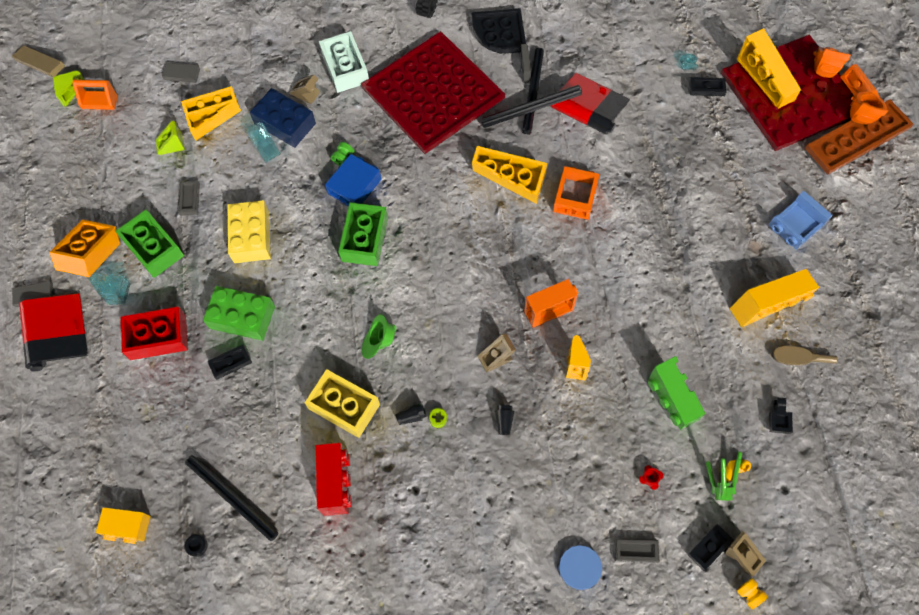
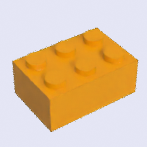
M81 220L50 251L55 270L90 277L120 245L118 234L115 232L116 226Z

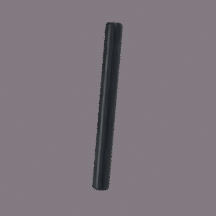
M543 48L535 49L527 102L537 99L544 56ZM535 111L525 114L522 128L523 134H531Z
M576 85L481 118L482 126L486 128L582 95L581 87Z
M193 455L188 457L185 464L268 540L273 541L279 533L204 464Z

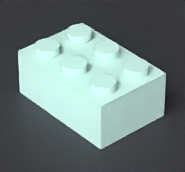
M351 31L319 41L322 56L337 93L360 86L369 79L367 68Z

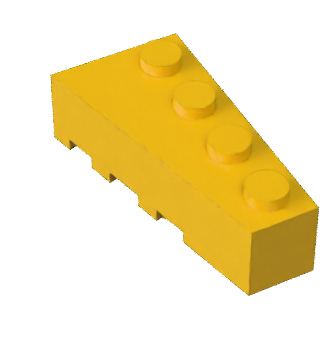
M763 28L746 36L737 58L738 62L778 109L795 101L801 89L765 29Z
M477 146L472 160V167L474 172L537 204L546 175L547 163Z
M804 269L747 290L729 309L742 328L788 306H794L801 300L807 301L814 297V292L820 287L809 271Z

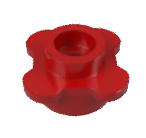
M650 465L645 466L644 474L639 477L640 483L650 486L652 490L658 489V483L664 477L663 473L656 468H652Z

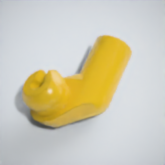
M741 459L739 473L749 471L751 463L748 460ZM736 460L729 461L726 466V482H732Z

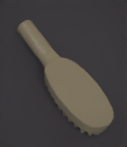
M796 346L778 347L773 354L774 360L787 365H806L811 362L837 363V356L812 354L808 349Z

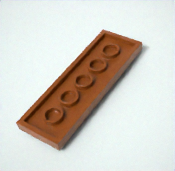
M889 99L885 102L889 111L877 121L870 124H859L851 120L809 143L805 150L828 175L909 130L914 124Z

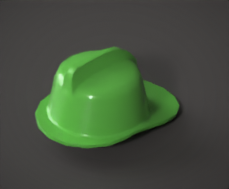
M379 314L374 318L363 341L361 350L363 357L366 359L375 356L379 349L390 346L394 340L396 326L387 322L384 315Z

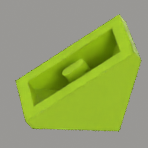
M77 70L53 77L55 95L65 107L76 95L73 80H85Z
M171 121L155 140L158 155L185 150L183 135L176 122Z

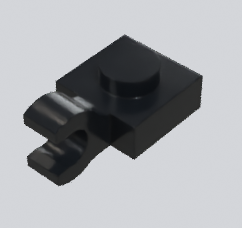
M777 397V400L773 402L775 411L769 412V432L791 434L793 433L792 412H786V398Z

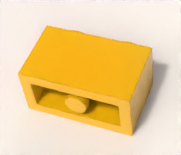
M102 508L96 533L102 535L103 540L116 541V538H122L124 543L136 544V541L145 540L151 516L143 512Z

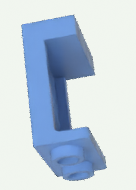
M803 191L790 206L779 215L773 217L769 226L775 233L785 239L787 244L797 250L818 232L833 215Z

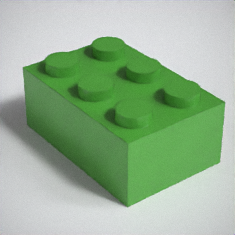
M358 203L349 204L338 251L342 262L378 266L388 221L386 207Z
M144 210L115 231L153 278L184 257L179 247L147 210Z
M216 286L203 321L212 330L264 341L275 305L270 297Z

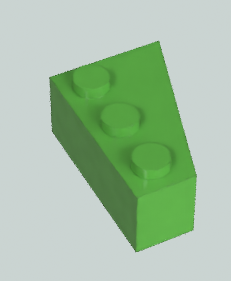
M674 356L655 366L648 378V384L653 392L656 391L662 407L670 413L672 423L682 430L699 421L705 415V412L694 390L690 391L687 387L685 380L688 378L685 373H680L676 365L679 361Z

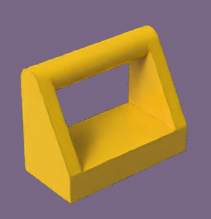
M575 335L569 350L566 378L586 380L591 359L580 336Z

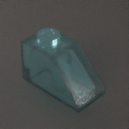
M258 121L244 130L251 144L265 163L281 154L262 122Z
M93 273L90 277H87L107 304L116 306L117 304L126 303L131 284L124 276Z

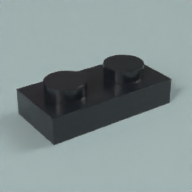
M690 78L691 96L725 97L727 92L725 78Z
M244 344L207 361L216 380L253 363Z
M716 524L689 552L688 556L705 571L734 539Z

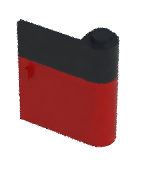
M575 73L559 91L580 85L582 95L551 105V108L605 135L608 132L612 133L616 125L614 123L615 118L628 104L630 99Z
M80 294L28 299L19 303L24 359L27 369H30V371H40L47 365V361L88 356Z

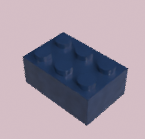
M272 88L250 111L256 126L294 148L316 124L311 110Z

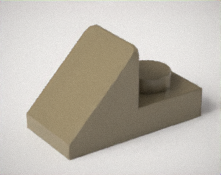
M313 74L298 80L289 94L312 104L320 93L315 85L318 78Z
M502 334L478 355V358L485 371L490 372L512 361L511 354L516 349L508 335Z
M743 531L725 553V555L737 560L744 571L752 577L755 576L766 562L751 539Z

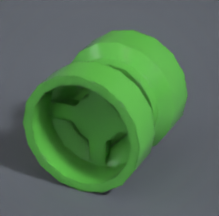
M340 142L337 146V151L332 154L331 160L338 166H341L350 154L353 155L355 153V150L349 144Z

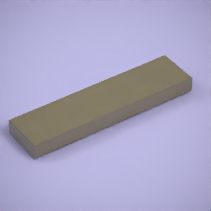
M24 45L12 55L15 61L51 77H55L65 67L62 61Z

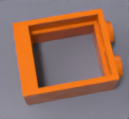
M564 166L553 212L589 220L600 174ZM566 179L592 184L588 204L561 198Z
M567 279L527 296L524 313L532 328L573 311L578 290Z

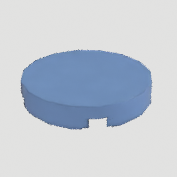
M573 546L566 550L560 559V576L565 584L573 589H590L597 584L602 575L601 559L594 550L587 546Z

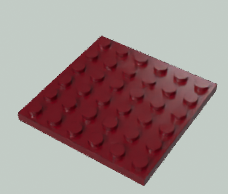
M441 31L361 84L362 89L424 154L505 99V93Z
M810 34L776 47L801 89L795 101L779 109L739 62L721 70V75L726 79V82L774 151L851 120V97L854 95L841 79L839 72L831 78L822 77L815 73V56L813 53L818 51L819 46Z

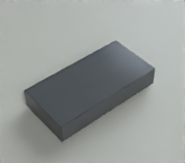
M521 44L523 83L529 82L531 76L527 44Z
M166 63L162 77L164 80L196 83L200 68L199 65Z
M198 180L180 182L178 208L180 216L198 215L200 188Z
M51 281L12 288V305L14 307H19V303L24 300L53 297V283Z
M615 539V561L659 563L658 540Z

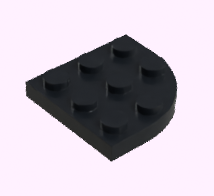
M521 8L472 12L474 35L482 46L499 54L521 52V44H526Z

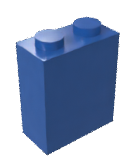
M350 154L325 184L327 193L347 206L350 203L363 204L382 180L380 170L375 165L366 163L361 157Z

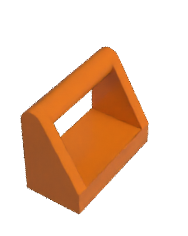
M853 64L841 76V79L855 97L859 92H871L879 97L876 88L857 64Z
M73 80V87L81 109L115 110L118 95L108 80ZM83 87H104L105 91H85Z

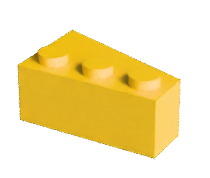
M232 86L181 101L190 132L196 141L241 111Z

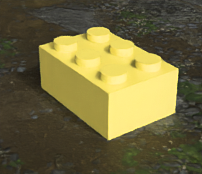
M265 201L227 204L228 254L234 263L271 259L269 210Z
M326 369L305 401V405L310 411L360 438L380 406L378 397Z

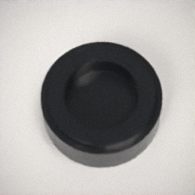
M198 534L191 535L184 545L186 553L193 557L203 555L208 547L207 540Z

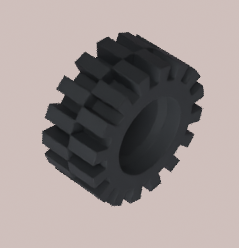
M417 0L416 14L431 18L437 7L436 3H438V0Z

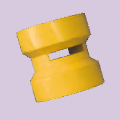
M754 578L749 579L736 590L741 597L746 596L747 605L751 610L768 598L764 590L757 589L758 583Z

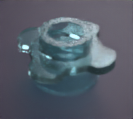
M686 54L680 57L682 70H696L698 68L695 55Z

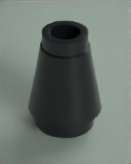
M414 402L395 414L399 425L423 421V418L427 417L421 402Z
M497 406L495 417L498 435H510L515 412L513 411V406Z

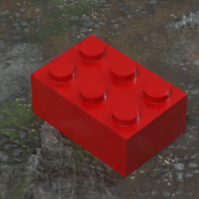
M180 307L120 317L121 351L129 360L188 350L186 315Z
M341 443L315 445L317 509L323 516L349 514V508L352 507V497L348 492V487H351V475L348 474L347 466H350V454H347V449H344Z

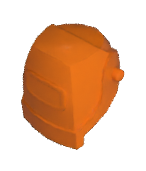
M819 47L818 51L813 53L815 56L814 71L819 76L831 78L848 62L851 54L840 52L831 47Z
M859 92L856 97H851L850 117L856 123H873L889 111L885 102L871 92Z

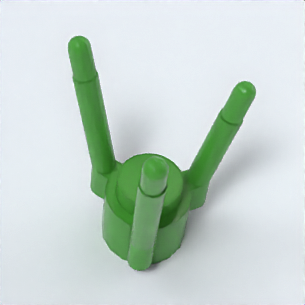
M738 452L731 486L729 482H726L725 458L721 459V482H717V486L709 461L706 462L712 494H715L716 500H733L732 494H736V483L742 452Z

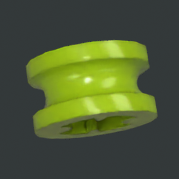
M441 408L433 409L429 415L430 424L435 428L443 427L447 422L446 412ZM439 413L440 416L444 419H440V422H436V419L432 417H436V414Z

